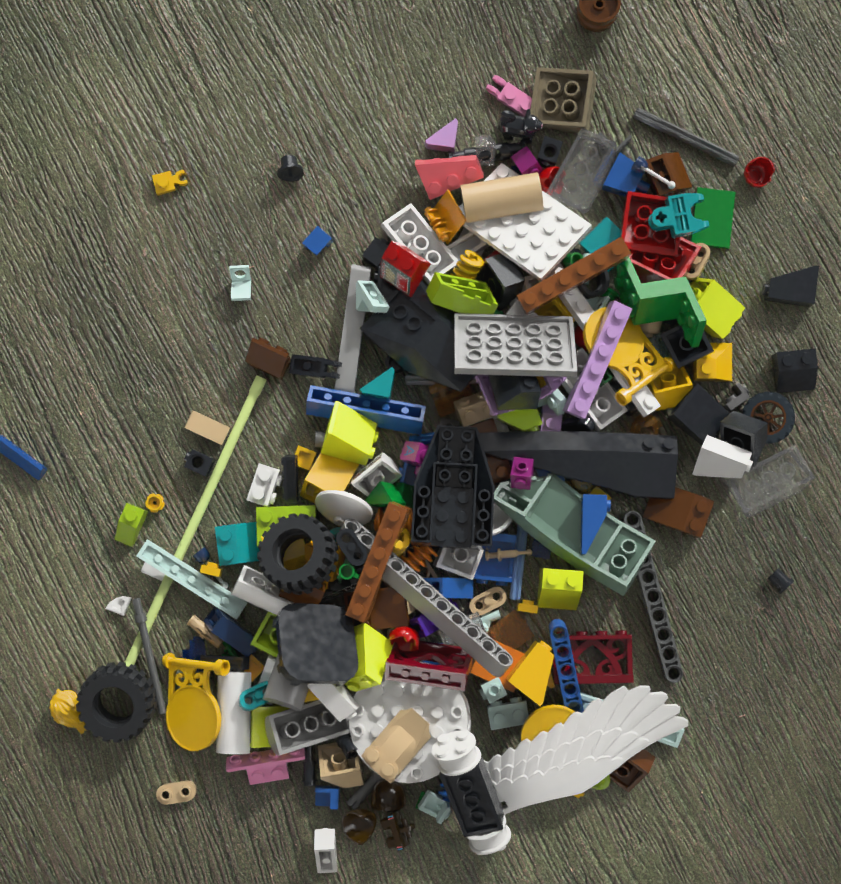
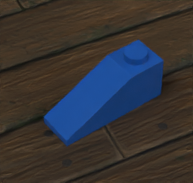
M582 495L580 555L587 553L607 512H610L611 501L607 500V495Z

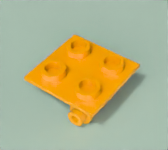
M449 190L444 193L434 208L429 206L424 210V215L431 221L430 225L433 226L432 229L436 232L438 239L446 242V244L450 243L467 221Z

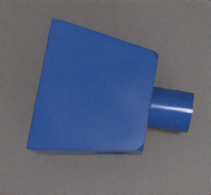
M619 153L602 186V190L625 197L628 191L635 192L637 190L646 194L651 184L641 180L644 173L639 174L631 170L634 162L624 154Z

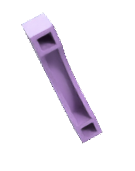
M615 300L609 302L587 362L571 390L562 411L580 419L586 418L632 308Z

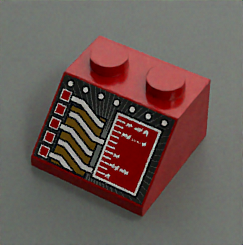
M391 241L381 258V278L409 297H412L431 263L403 244Z

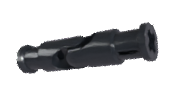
M523 139L520 142L510 144L504 142L486 145L482 148H464L463 151L458 152L448 151V158L476 155L479 163L510 159L511 156L526 146ZM491 149H497L499 153L493 157Z

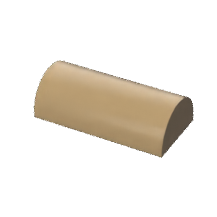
M538 172L460 185L466 223L544 210Z

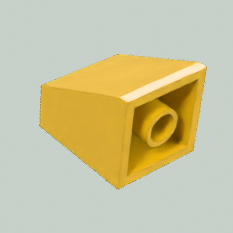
M320 453L304 480L300 496L315 504L317 494L322 491L339 490L346 492L360 464Z
M542 640L539 643L537 641L533 642L506 677L512 685L539 706L544 701L554 654L550 652L553 648Z

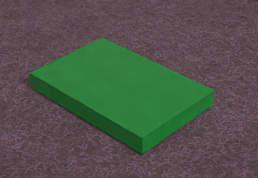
M697 187L696 193L703 194L704 201L694 205L693 217L702 221H709L710 227L692 234L691 242L695 244L704 243L712 248L729 249L736 192Z

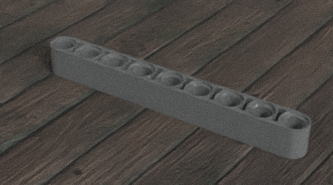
M629 511L622 516L623 523L646 535L642 518L638 512ZM629 515H634L636 518V523L633 526L627 522ZM650 551L636 578L662 675L667 681L677 683L683 677V670ZM646 571L651 574V580L648 583L642 579V575ZM650 591H654L657 595L656 600L650 602L647 598ZM659 610L662 614L661 619L658 621L653 619V612ZM661 629L667 632L664 640L658 638V632ZM669 648L672 651V656L669 659H665L663 652ZM671 668L677 670L675 678H669L668 671Z

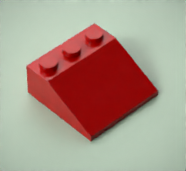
M632 191L627 192L623 206L620 237L622 236L629 250L678 257L680 237L672 238L670 229L654 231L648 225V218L656 208L666 207L665 199L667 197ZM659 216L656 217V220H660V223L663 221V219H659Z
M680 237L678 257L631 250L630 260L641 283L685 277L702 247Z

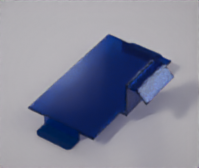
M200 636L193 637V640H189L190 649L182 650L183 659L200 661V655H206L205 639H201Z

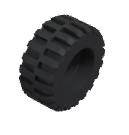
M295 513L289 514V518L284 516L279 518L278 523L275 524L273 522L269 525L271 529L263 533L264 539L259 541L258 545L261 552L257 553V559L261 561L259 562V567L264 572L263 575L284 592L289 594L293 592L295 595H301L302 591L306 594L312 593L313 588L320 589L323 587L322 582L325 580L328 582L331 579L329 576L331 571L335 572L337 566L334 565V562H337L339 559V555L335 552L338 551V545L334 541L335 537L316 518L309 517L307 514H299V516ZM299 539H311L313 542V553L310 560L299 569H285L283 558L289 545Z
M111 662L106 666L102 665L82 684L76 698L79 701L76 704V711L81 712L78 718L80 722H85L84 728L87 731L91 730L93 732L92 736L96 738L99 736L103 737L102 741L105 742L113 739L114 743H120L122 739L124 741L131 740L133 736H138L145 729L156 711L154 708L157 706V699L154 697L157 692L156 688H151L153 682L151 678L146 679L144 676L146 673L143 670L137 671V666L133 664L128 667L126 662H119L117 665ZM107 687H117L124 690L132 699L133 713L126 717L110 714L101 702V691Z

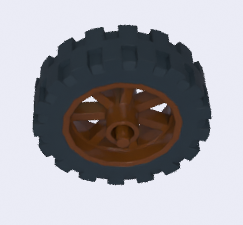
M775 392L756 394L748 400L742 414L753 418L754 415L762 417V421L768 423L767 441L765 444L776 443L786 438L792 431L795 423V412L792 404L787 398ZM766 403L774 404L770 413L767 412ZM761 405L765 412L764 415L755 413L756 409ZM777 406L781 409L783 413L779 415H772ZM783 417L782 425H778L773 419ZM770 422H772L778 429L773 432H769Z

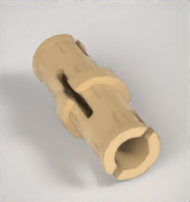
M196 615L192 616L188 621V626L217 649L224 642L213 634L207 625Z

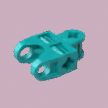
M684 193L668 196L665 199L666 207L656 208L649 216V227L654 231L670 229L672 238L689 236L710 227L709 221L696 219L691 214V207L704 201L703 194ZM657 216H659V219H663L661 223L660 220H656Z

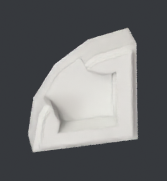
M122 596L115 598L109 602L105 609L125 616L132 597Z

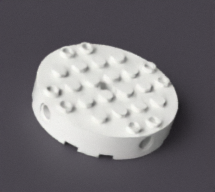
M420 661V663L431 664L428 662ZM385 672L380 685L356 692L353 699L359 705V708L355 711L357 714L349 720L352 742L358 748L356 751L360 758L371 770L373 769L365 762L361 755L401 709L413 708L430 724L429 733L432 737L395 779L396 782L401 783L422 782L439 775L438 760L432 754V748L437 742L438 737L454 731L468 730L470 732L471 730L470 707L463 691L385 680Z

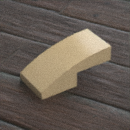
M193 410L184 427L220 445L223 444L230 427Z

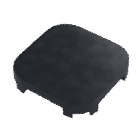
M293 603L286 605L279 611L273 620V628H276L279 654L277 670L278 673H282L291 682L290 685L298 686L301 683L335 684L338 687L343 686L355 676L358 670V656L352 618L345 615L346 610L335 605Z

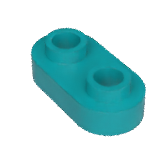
M268 681L243 691L238 699L239 706L245 711H252L269 703V701L263 700V690H266ZM246 698L251 699L252 703H251V704H247V703L245 702V699H246Z

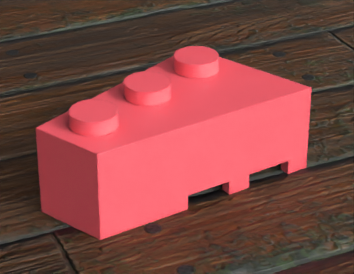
M476 155L415 160V167L430 200L444 195L447 190L451 192L460 188V185L470 184L484 178V172Z

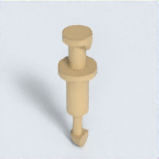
M498 548L497 552L493 553L485 551L486 561L498 558L500 562L503 558H515L524 554L532 555V550L518 551L515 549L501 551Z

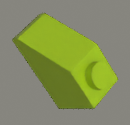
M537 409L514 410L496 416L498 421L521 432L538 431L539 426L542 425Z
M126 503L118 521L114 540L133 547L149 511Z

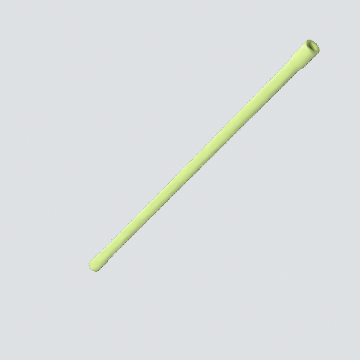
M256 375L250 387L246 401L174 554L181 561L187 552L253 406L267 381ZM167 575L164 576L146 615L148 634L173 582V579ZM140 631L124 661L128 667L131 664H135L143 647Z

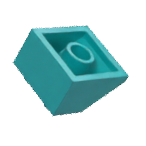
M256 522L215 527L220 566L260 561L257 559V553L260 552V548L257 547Z

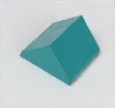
M393 367L360 389L361 394L391 400L395 379Z

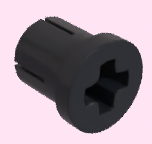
M780 568L767 578L778 589L777 592L779 594L794 582Z
M350 733L337 738L336 743L342 749L346 759H353L359 755L356 751L358 748L353 744Z

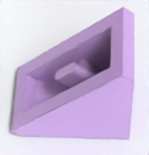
M455 118L425 140V147L430 150L454 152L458 120Z

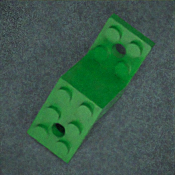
M630 258L617 265V276L614 278V286L620 293L621 303L632 308L629 318H631L633 325L677 319L678 324L683 328L684 337L689 341L691 348L699 347L707 320L687 277L641 283Z

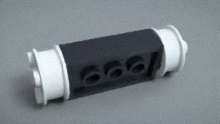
M468 730L442 734L434 744L432 754L438 760L437 766L440 771V778L464 837L469 839L470 849L477 855H487L504 850L510 841L511 831L506 825V817L481 752L475 746V736Z

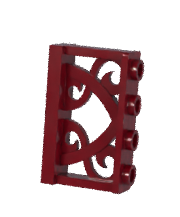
M616 630L615 634H607V631H595V635H588V631H576V635H569L574 663L583 666L581 673L576 672L578 684L634 683L632 634H627V630ZM596 639H609V640L607 641L606 646H605L603 643H601L600 641H598V640H596ZM575 640L585 641L578 646ZM619 640L624 643L625 650L621 655L614 656L613 653H616L619 647L613 648L612 643ZM591 645L598 648L608 658L597 665L595 674H590L589 667L583 661L577 659ZM626 657V674H622L621 667L617 661ZM553 658L552 678L554 684H559L555 660ZM610 662L611 665H607L609 671L607 673L603 672L602 666ZM565 665L564 671L570 669V666Z
M419 641V650L402 651L398 649V645L395 642L390 656L386 660L385 680L465 691L473 658L460 646ZM420 661L437 662L441 665L420 663Z

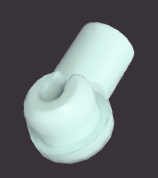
M499 609L480 616L477 626L486 634L489 631L491 622L501 619Z

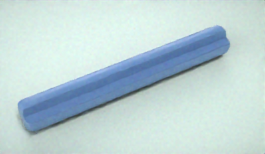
M519 525L517 526L515 549L526 551L528 533ZM525 554L514 558L509 597L511 600H520Z

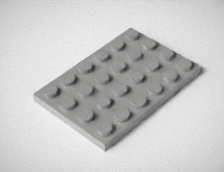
M454 313V374L577 377L573 317Z

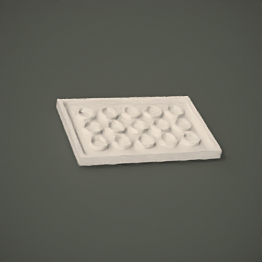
M501 163L484 181L518 176L519 174ZM543 191L544 210L464 223L463 227L540 282L552 272L592 228L590 223ZM462 203V204L459 206V208H460V210L462 211L463 215L465 216L464 206H463V203Z

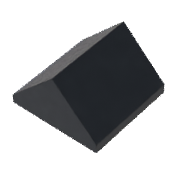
M680 325L661 334L668 354L674 360L678 369L714 352L704 331L699 347L691 348L689 341L685 339L683 328Z

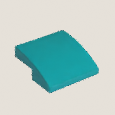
M605 217L579 244L586 253L591 254L618 239L621 230L608 217Z

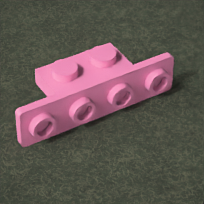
M305 748L277 756L272 749L260 752L255 751L250 754L233 755L226 758V771L233 772L246 769L250 785L289 779L287 763L304 760Z

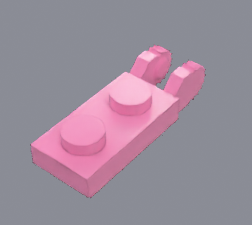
M494 75L492 80L501 86L503 90L499 92L498 89L490 84L486 86V90L495 96L498 101L520 116L525 117L527 109L531 110L532 98L509 82L507 83L500 76Z

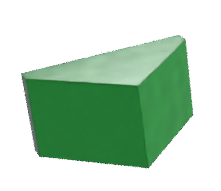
M379 481L364 500L369 506L387 507L388 503L392 501L406 506L396 486L383 481Z

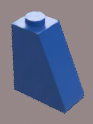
M423 578L446 599H473V580Z

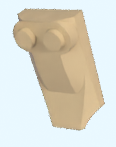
M413 708L401 709L361 756L382 778L389 783H393L432 737L429 733L430 724Z

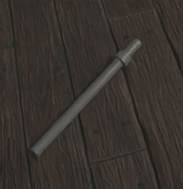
M140 597L134 598L132 601L135 609V623H138L150 678L153 682L152 687L156 688L157 694L155 698L157 699L158 713L164 714L166 713V708L147 630L146 612H143Z

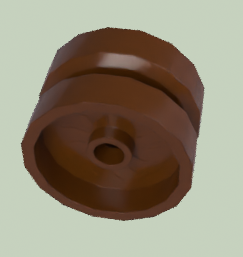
M579 0L576 9L577 19L586 30L603 32L615 23L621 6V0Z

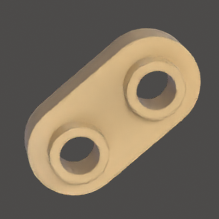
M697 243V245L702 247L700 252H703L704 256L696 257L691 267L695 272L693 274L688 272L687 280L697 279L710 258V248L704 243Z
M492 587L470 600V611L478 616L488 613L504 604L506 592L500 587ZM494 593H499L500 598L498 600L493 599ZM477 602L483 604L481 609H476L475 604Z
M189 780L167 783L158 788L156 797L164 805L187 802L195 797L197 788ZM183 788H187L189 790L188 795L183 794ZM164 791L169 793V798L163 796Z

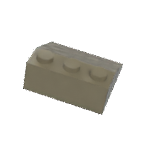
M537 67L530 111L532 115L536 116L543 123L542 127L568 133L589 134L597 81L594 71Z

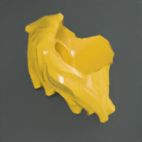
M57 689L50 701L49 709L51 716L56 723L75 728L80 734H83L87 730L84 728L85 722H80L78 718L81 712L76 711V704L79 702L76 699L77 694L72 690L60 691Z

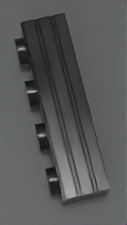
M285 455L281 459V465H283L282 477H284V482L282 483V489H284L283 501H285V505H297L299 503L298 456Z
M200 655V661L215 663L218 659L228 660L230 663L229 672H233L234 669L237 672H244V670L249 669V657Z

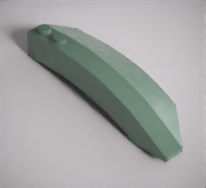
M548 473L547 476H533L530 490L511 488V482L505 481L501 482L494 491V503L523 530L567 563L580 571H584V574L622 596H625L656 542L607 513L587 553L580 555L582 495L557 475Z

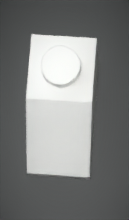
M315 829L314 852L317 873L337 872L335 829Z

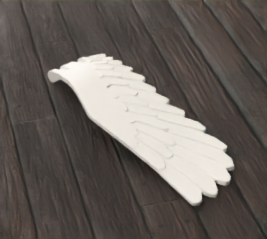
M622 686L611 692L603 701L597 698L590 702L583 713L574 712L564 724L561 722L557 723L549 732L542 731L532 741L525 739L519 743L515 750L510 747L502 756L497 754L489 762L485 760L484 762L491 781L496 788L495 791L504 815L529 805L585 792L641 750L687 727L688 720L684 717L675 716L680 713V706L677 704H665V701L668 699L666 693H650V686H638L631 690Z

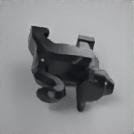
M527 109L525 117L516 116L511 111H502L498 130H500L505 140L513 141L514 137H519L522 140L524 139L525 143L532 144L533 136L542 129L543 123L531 114L530 109Z

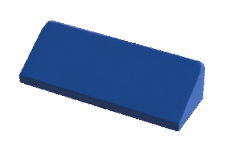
M0 435V453L35 479L40 480L46 473L47 468L6 437Z

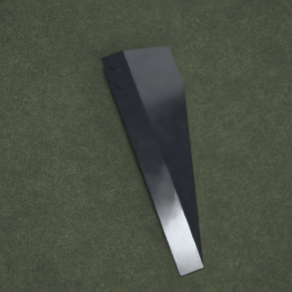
M575 431L490 432L479 434L485 454L492 457L512 461L514 457L534 459V469L547 470L555 475L580 482H589L594 486L610 488L611 491L627 493L632 497L674 499L678 460L677 436Z

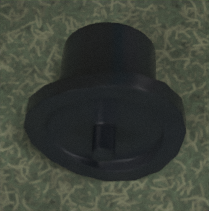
M294 155L283 156L281 158V168L277 170V176L288 182L300 180L304 172L302 166L298 165L297 158Z

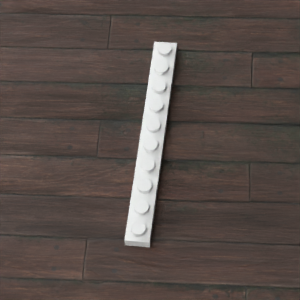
M561 263L552 270L546 279L564 269ZM576 287L559 298L583 330L586 320L594 313V310ZM609 368L623 388H630L626 378L620 372ZM639 376L636 379H634L635 382H638L641 379V377ZM647 385L632 395V402L643 417H646L661 406Z

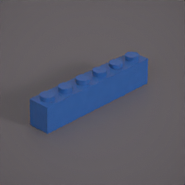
M310 385L306 402L307 415L330 418L335 401H338L377 423L379 428L421 435L426 406Z

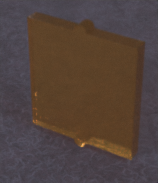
M516 609L489 628V632L496 641L514 649H517L534 636L526 625L527 621L521 618Z

